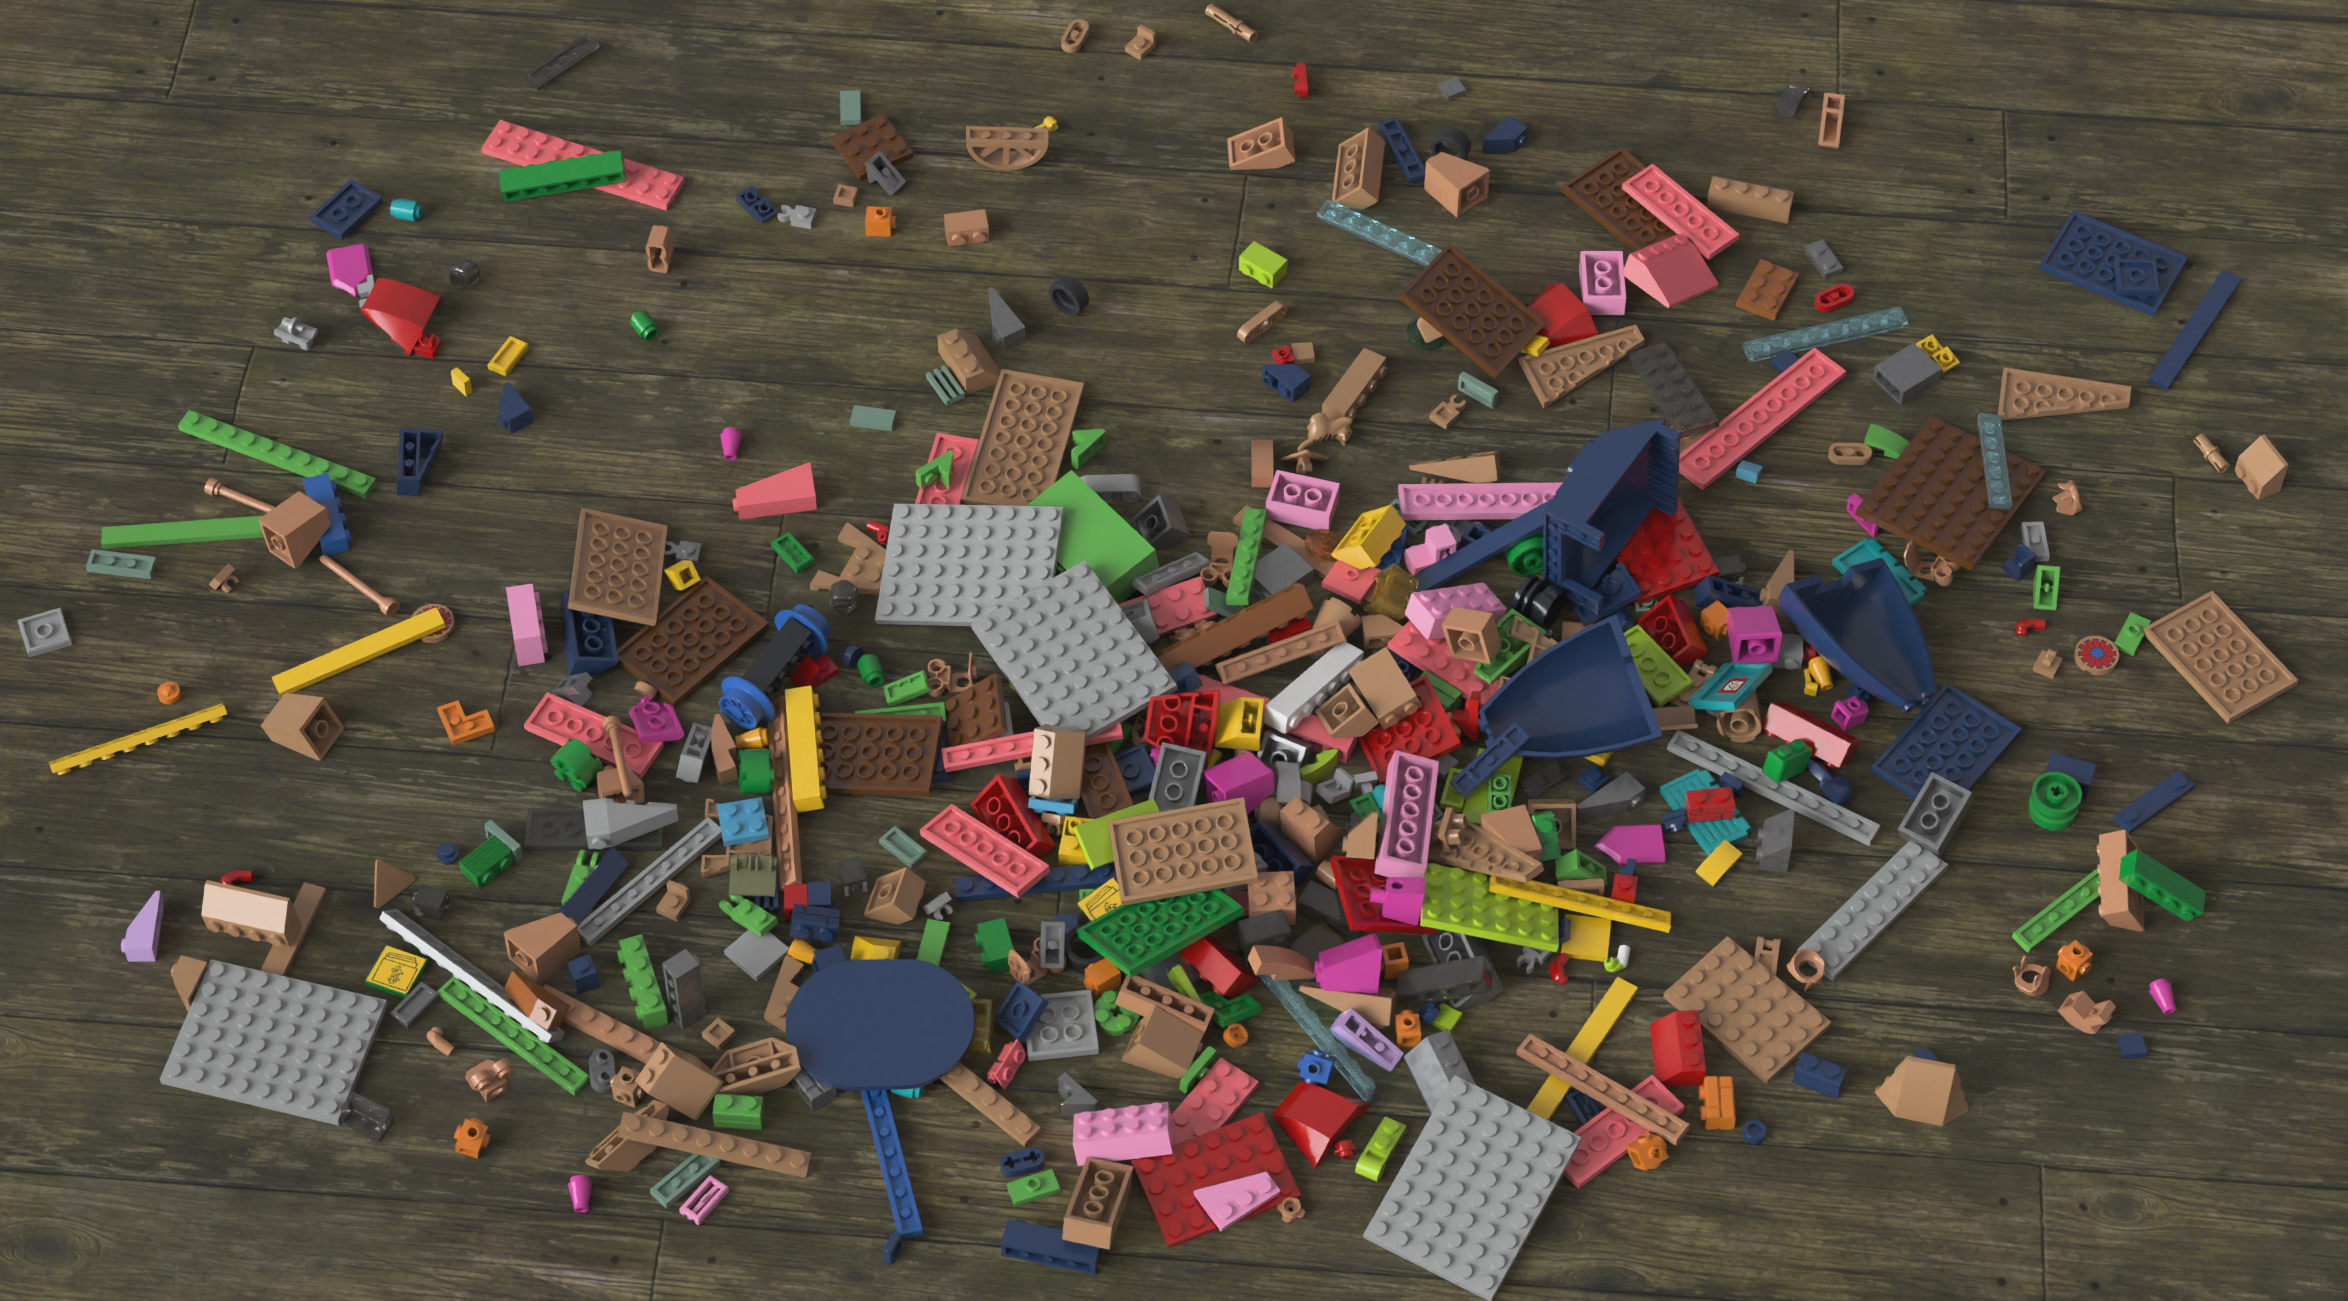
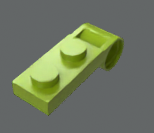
M1384 1117L1359 1158L1355 1173L1378 1182L1382 1177L1388 1159L1403 1137L1407 1125Z

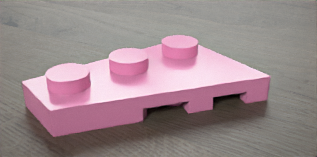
M1264 1172L1194 1190L1193 1194L1222 1232L1279 1195L1280 1189L1269 1174Z

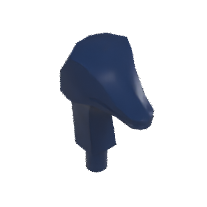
M1810 757L1807 767L1810 769L1809 772L1820 780L1819 787L1824 792V795L1837 805L1844 804L1852 794L1850 782L1843 776L1836 777L1822 763L1815 762Z

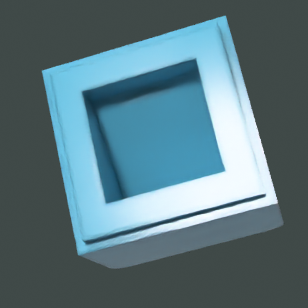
M1742 460L1737 467L1736 478L1756 484L1763 466Z

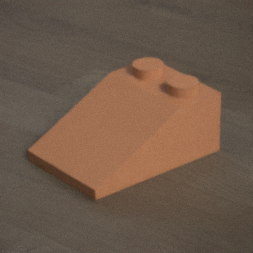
M1282 117L1227 139L1231 170L1273 169L1295 161L1293 132Z

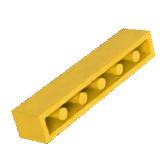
M812 686L785 690L793 801L797 813L824 809V799H827V791L825 785L822 786V781L826 780L824 767H821V762H824L822 748L819 749V744L823 743L821 730H818V725H821L820 713L816 711V707H820L819 696L814 694Z

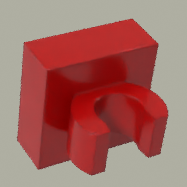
M422 331L417 343L413 347L414 353L434 359L443 344L442 338L436 337L433 334H426Z

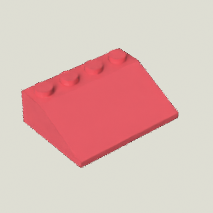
M1680 234L1630 253L1622 272L1623 276L1667 308L1711 291L1719 285L1696 246L1687 237Z

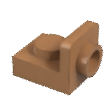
M1139 25L1138 35L1125 46V52L1142 60L1156 47V33L1143 25Z
M669 880L667 883L668 891L656 907V911L660 915L678 921L691 901L690 893L684 884Z

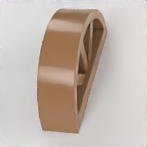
M966 126V146L970 155L984 166L998 170L1022 169L1036 163L1045 154L1048 148V128ZM998 148H1003V151H996V150H997ZM1010 148H1014L1017 151L1010 152Z

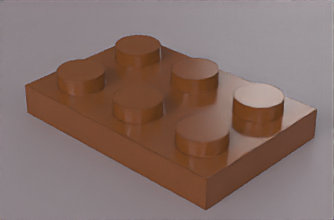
M1760 259L1740 294L1736 307L1775 321L1795 286L1799 273Z

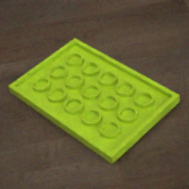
M1427 863L1426 871L1422 877L1425 878V894L1421 908L1420 926L1557 952L1559 946L1558 907L1489 892L1491 875L1441 866L1436 863Z

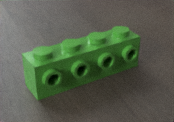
M642 934L619 940L621 950H617L620 964L624 963L625 969H623L626 983H631L629 993L632 1001L637 1002L638 1006H635L638 1020L642 1019L645 1030L667 1025L666 1008Z

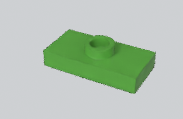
M2130 613L2114 642L2118 650L2134 656L2145 636L2143 629L2150 625L2151 620Z
M924 670L883 686L887 704L890 708L931 692L927 674Z
M1211 1046L1205 1049L1181 1077L1179 1089L1185 1094L1198 1079L1202 1080L1208 1073L1209 1066L1214 1062L1216 1050Z
M1052 1169L1007 1183V1189L1015 1207L1060 1193V1187Z

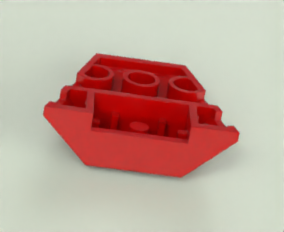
M378 278L360 311L379 329L382 328L391 336L390 339L394 343L397 342L405 349L404 352L409 356L442 293L414 287L394 280Z
M1564 283L1548 284L1527 306L1529 310L1546 323L1537 334L1549 339L1550 344L1545 350L1599 335L1589 310Z
M1220 689L1151 696L1144 740L1161 749L1162 742L1207 752L1208 757L1205 765V770H1207L1214 750L1221 709Z
M1299 1082L1275 1109L1272 1117L1285 1134L1292 1138L1298 1146V1150L1302 1154L1304 1153L1311 1162V1166L1316 1170L1329 1154L1330 1147L1354 1119L1357 1121L1371 1105V1102L1330 1091L1307 1082Z

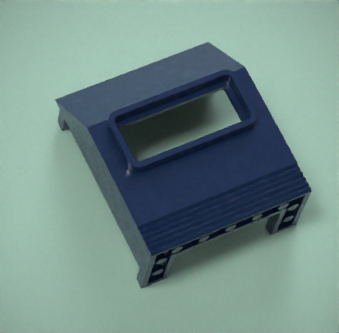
M1666 418L1602 432L1596 441L1590 439L1569 465L1565 481L1555 492L1546 508H1543L1544 580L1547 582L1546 588L1552 584L1566 592L1567 599L1598 615L1603 609V596L1592 591V588L1628 543L1654 507L1672 517L1678 510L1680 433L1673 428L1666 427Z

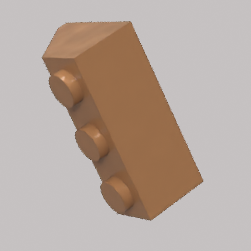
M956 328L938 335V352L966 395L998 382L1000 370L976 334Z
M1044 724L1034 729L1028 795L1047 799L1081 798L1087 732Z

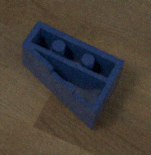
M400 428L397 495L419 496L442 448L443 431Z

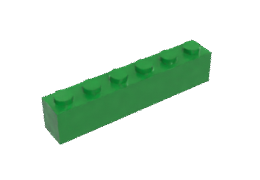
M611 150L602 154H589L578 158L570 157L566 160L548 161L537 165L529 164L525 167L507 168L499 171L501 194L505 202L627 182L625 163L621 150Z

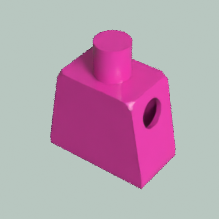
M1389 877L1386 881L1385 890L1371 888L1370 902L1382 903V915L1386 918L1418 925L1425 894V878Z

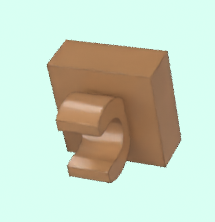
M228 563L209 585L215 590L221 585L222 590L228 593L231 587L227 585V581L232 582L234 585L239 582L236 576L230 575L235 568Z
M2048 649L2047 652L2042 650L2034 664L2033 671L2054 679L2063 658L2056 656L2057 652Z
M1056 812L1042 813L1041 821L1049 823L1046 828L1048 833H1055V827H1057L1056 835H1062L1065 815H1057Z

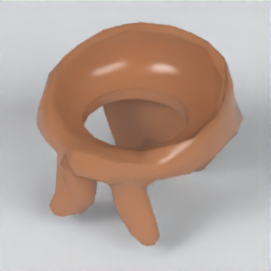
M2069 480L2068 483H2058L2059 488L2065 491L2052 498L2057 503L2056 512L2074 515L2083 511L2075 482Z
M1801 949L1794 954L1791 961L1787 964L1788 972L1801 983H1807L1804 988L1805 991L1810 989L1814 983H1822V977L1825 974V964L1816 951ZM1809 961L1816 966L1817 973L1811 977L1805 976L1800 972L1799 966H1803Z
M2024 955L2021 967L2018 965L2013 967L2015 985L2021 992L2029 996L2042 995L2049 988L2051 970L2047 966L2043 967L2037 964L2026 965L2027 956ZM2027 971L2039 973L2034 977L2033 983L2023 981L2022 975Z

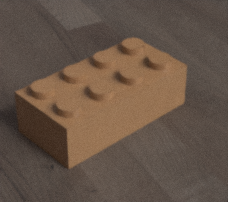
M1086 1157L1064 1217L1062 1240L1110 1249L1131 1190L1133 1166Z

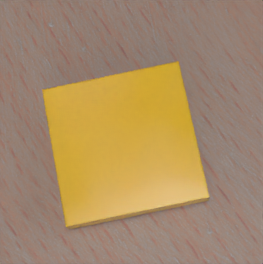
M1565 914V918L1571 920L1570 940L1562 943L1561 953L1566 954L1569 958L1604 962L1608 957L1611 919Z

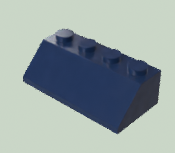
M564 590L560 603V613L569 676L587 672L592 677L618 664L612 617L568 609L570 590Z

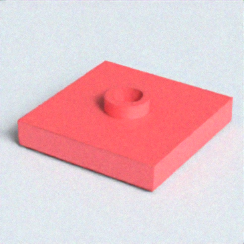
M1337 560L1322 581V587L1357 604H1361L1381 576L1382 570L1376 567L1360 570Z

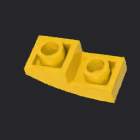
M1933 334L1915 344L1920 349H1923L1928 357L1939 364L1942 374L1960 363L1948 346L1943 348Z
M1724 840L1706 858L1695 873L1714 887L1743 853Z

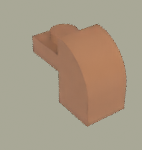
M2084 991L2068 995L2058 1009V1012L2069 1024L2085 1033L2096 1034L2100 1027L2111 1019V1013L2116 1006L2111 1000L2095 1004Z

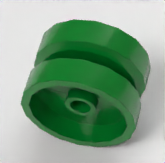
M1543 530L1503 551L1513 574L1519 577H1528L1531 574L1537 575L1544 571Z
M2047 772L2039 776L2033 784L2027 807L2030 818L2035 824L2048 830H2063L2071 826L2076 820L2082 798L2081 787L2074 778L2065 773Z

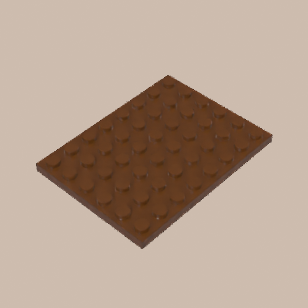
M1931 416L1858 506L1855 515L1910 542L1913 540L1914 544L1972 571L2043 480L2047 470Z

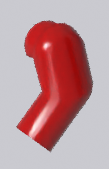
M870 519L867 523V530L877 534L879 543L887 544L889 527Z
M2036 618L2023 619L2016 623L2015 633L2016 635L2026 636L2027 629L2044 630L2045 620Z
M234 870L222 876L220 882L234 886L233 882H252L253 870Z
M1561 953L1549 967L1551 979L1556 981L1558 985H1563L1568 980V976L1564 974L1563 968L1570 959L1564 953Z

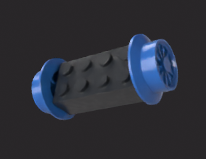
M798 604L792 610L778 612L775 616V625L778 629L777 634L741 678L735 676L726 677L722 681L723 696L719 700V706L730 721L745 729H753L758 723L771 722L775 717V710L770 701L771 694L773 692L778 693L784 683L782 682L785 677L789 678L796 669L795 664L798 661L801 663L807 655L819 657L827 652L828 643L826 638L830 634V626L826 619L815 609L807 605Z

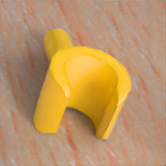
M1048 116L1044 119L1043 124L1034 128H1048L1050 132H1054L1058 129V125L1053 117Z
M1805 669L1806 684L1804 694L1816 696L1818 683L1811 682L1810 672L1808 669Z

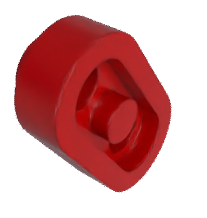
M1305 62L1296 63V67H1293V79H1297V82H1294L1295 94H1299V98H1307L1308 85Z
M1838 284L1821 291L1816 295L1815 307L1821 312H1831L1850 304L1853 300L1854 290L1850 285Z

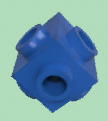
M1313 1049L1312 1052L1308 1051L1305 1056L1300 1057L1297 1069L1301 1070L1299 1076L1305 1078V1082L1313 1085H1318V1082L1327 1084L1331 1078L1335 1059L1326 1056V1052Z

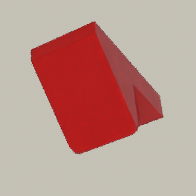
M826 654L814 662L806 656L791 677L790 682L796 688L812 686L814 690L839 674V668Z
M1472 691L1470 699L1466 698L1465 710H1453L1451 717L1452 721L1472 741H1477L1480 726L1477 720L1480 719L1481 691Z

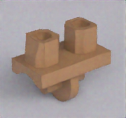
M1447 807L1443 819L1432 822L1430 836L1434 840H1442L1443 852H1450L1451 845H1462L1463 833L1461 829H1466L1468 824L1466 815L1454 814L1453 807Z

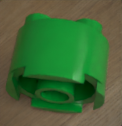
M570 738L550 760V763L556 769L554 774L562 781L565 779L570 781L571 786L578 792L585 789L597 776V773L602 771L603 764L598 757L594 759L590 755L592 750L587 745L574 738L572 740Z
M772 749L739 750L738 764L740 766L738 780L741 794L773 793L774 768H771Z

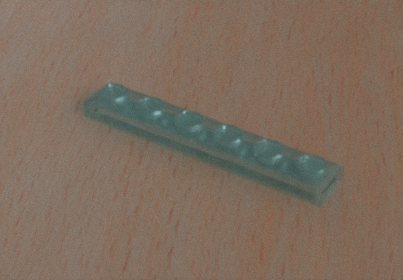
M1979 413L1977 423L1989 508L2011 509L2012 497L2000 415Z

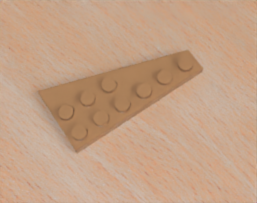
M1632 325L1547 349L1539 356L1530 354L1520 357L1519 364L1544 409L1643 346L1645 339L1637 325Z
M2004 367L1997 421L2128 408L2131 386Z
M1467 820V828L1461 829L1463 833L1462 845H1451L1450 852H1443L1442 840H1434L1430 836L1427 859L1430 862L1528 883L1544 870L1541 862Z

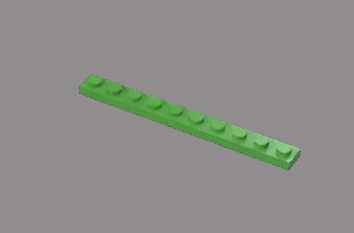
M191 410L186 413L178 424L179 430L308 478L328 473L330 481H335L337 489L365 499L377 484L374 477Z

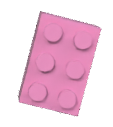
M1581 251L1579 263L1581 302L1589 310L1590 315H1624L1626 291L1625 278L1622 275L1624 269L1623 251Z
M1277 470L1266 501L1267 518L1329 532L1339 501L1340 483Z
M533 584L506 587L518 666L545 662L544 653H548L545 640L539 593L534 592Z

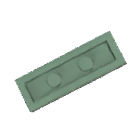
M92 549L86 569L87 572L151 579L157 560L153 556Z
M692 1154L650 1189V1193L667 1209L720 1165V1160Z

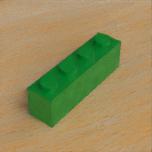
M2138 849L2121 857L2119 881L2186 922L2203 914L2206 891Z

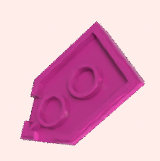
M359 244L330 249L326 254L332 286L338 289L341 288L349 292L350 295L357 297L359 295L357 285L367 282V275L373 274L368 246Z
M644 695L641 698V702L629 710L638 736L643 743L680 740L684 736V731L672 705L667 703L662 705L653 701V697Z
M1661 824L1617 825L1594 846L1600 852H1605L1612 857V860L1619 865H1626L1628 858L1637 860L1636 864L1665 863Z

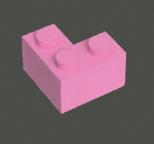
M1447 524L1427 529L1424 544L1414 545L1405 549L1404 564L1411 576L1456 552L1457 543Z

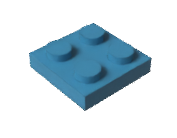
M1031 796L1028 808H1032L1038 813L1055 811L1057 815L1069 816L1070 813L1073 814L1080 804V798L1047 799Z
M762 797L717 804L724 846L769 839Z

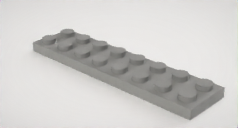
M1909 841L1800 946L1797 952L1801 949L1816 951L1824 961V975L1831 981H1834L1947 870L1948 864L1929 850ZM1807 961L1808 964L1817 969L1813 963Z

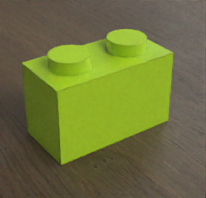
M1255 241L1239 256V270L1272 289L1287 274L1288 260Z

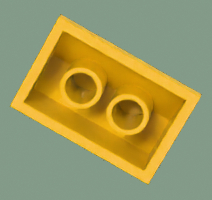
M1392 505L1362 513L1331 555L1333 558L1360 570L1368 567L1374 568L1381 562V557L1391 549L1393 541L1401 536V531L1406 526V523Z

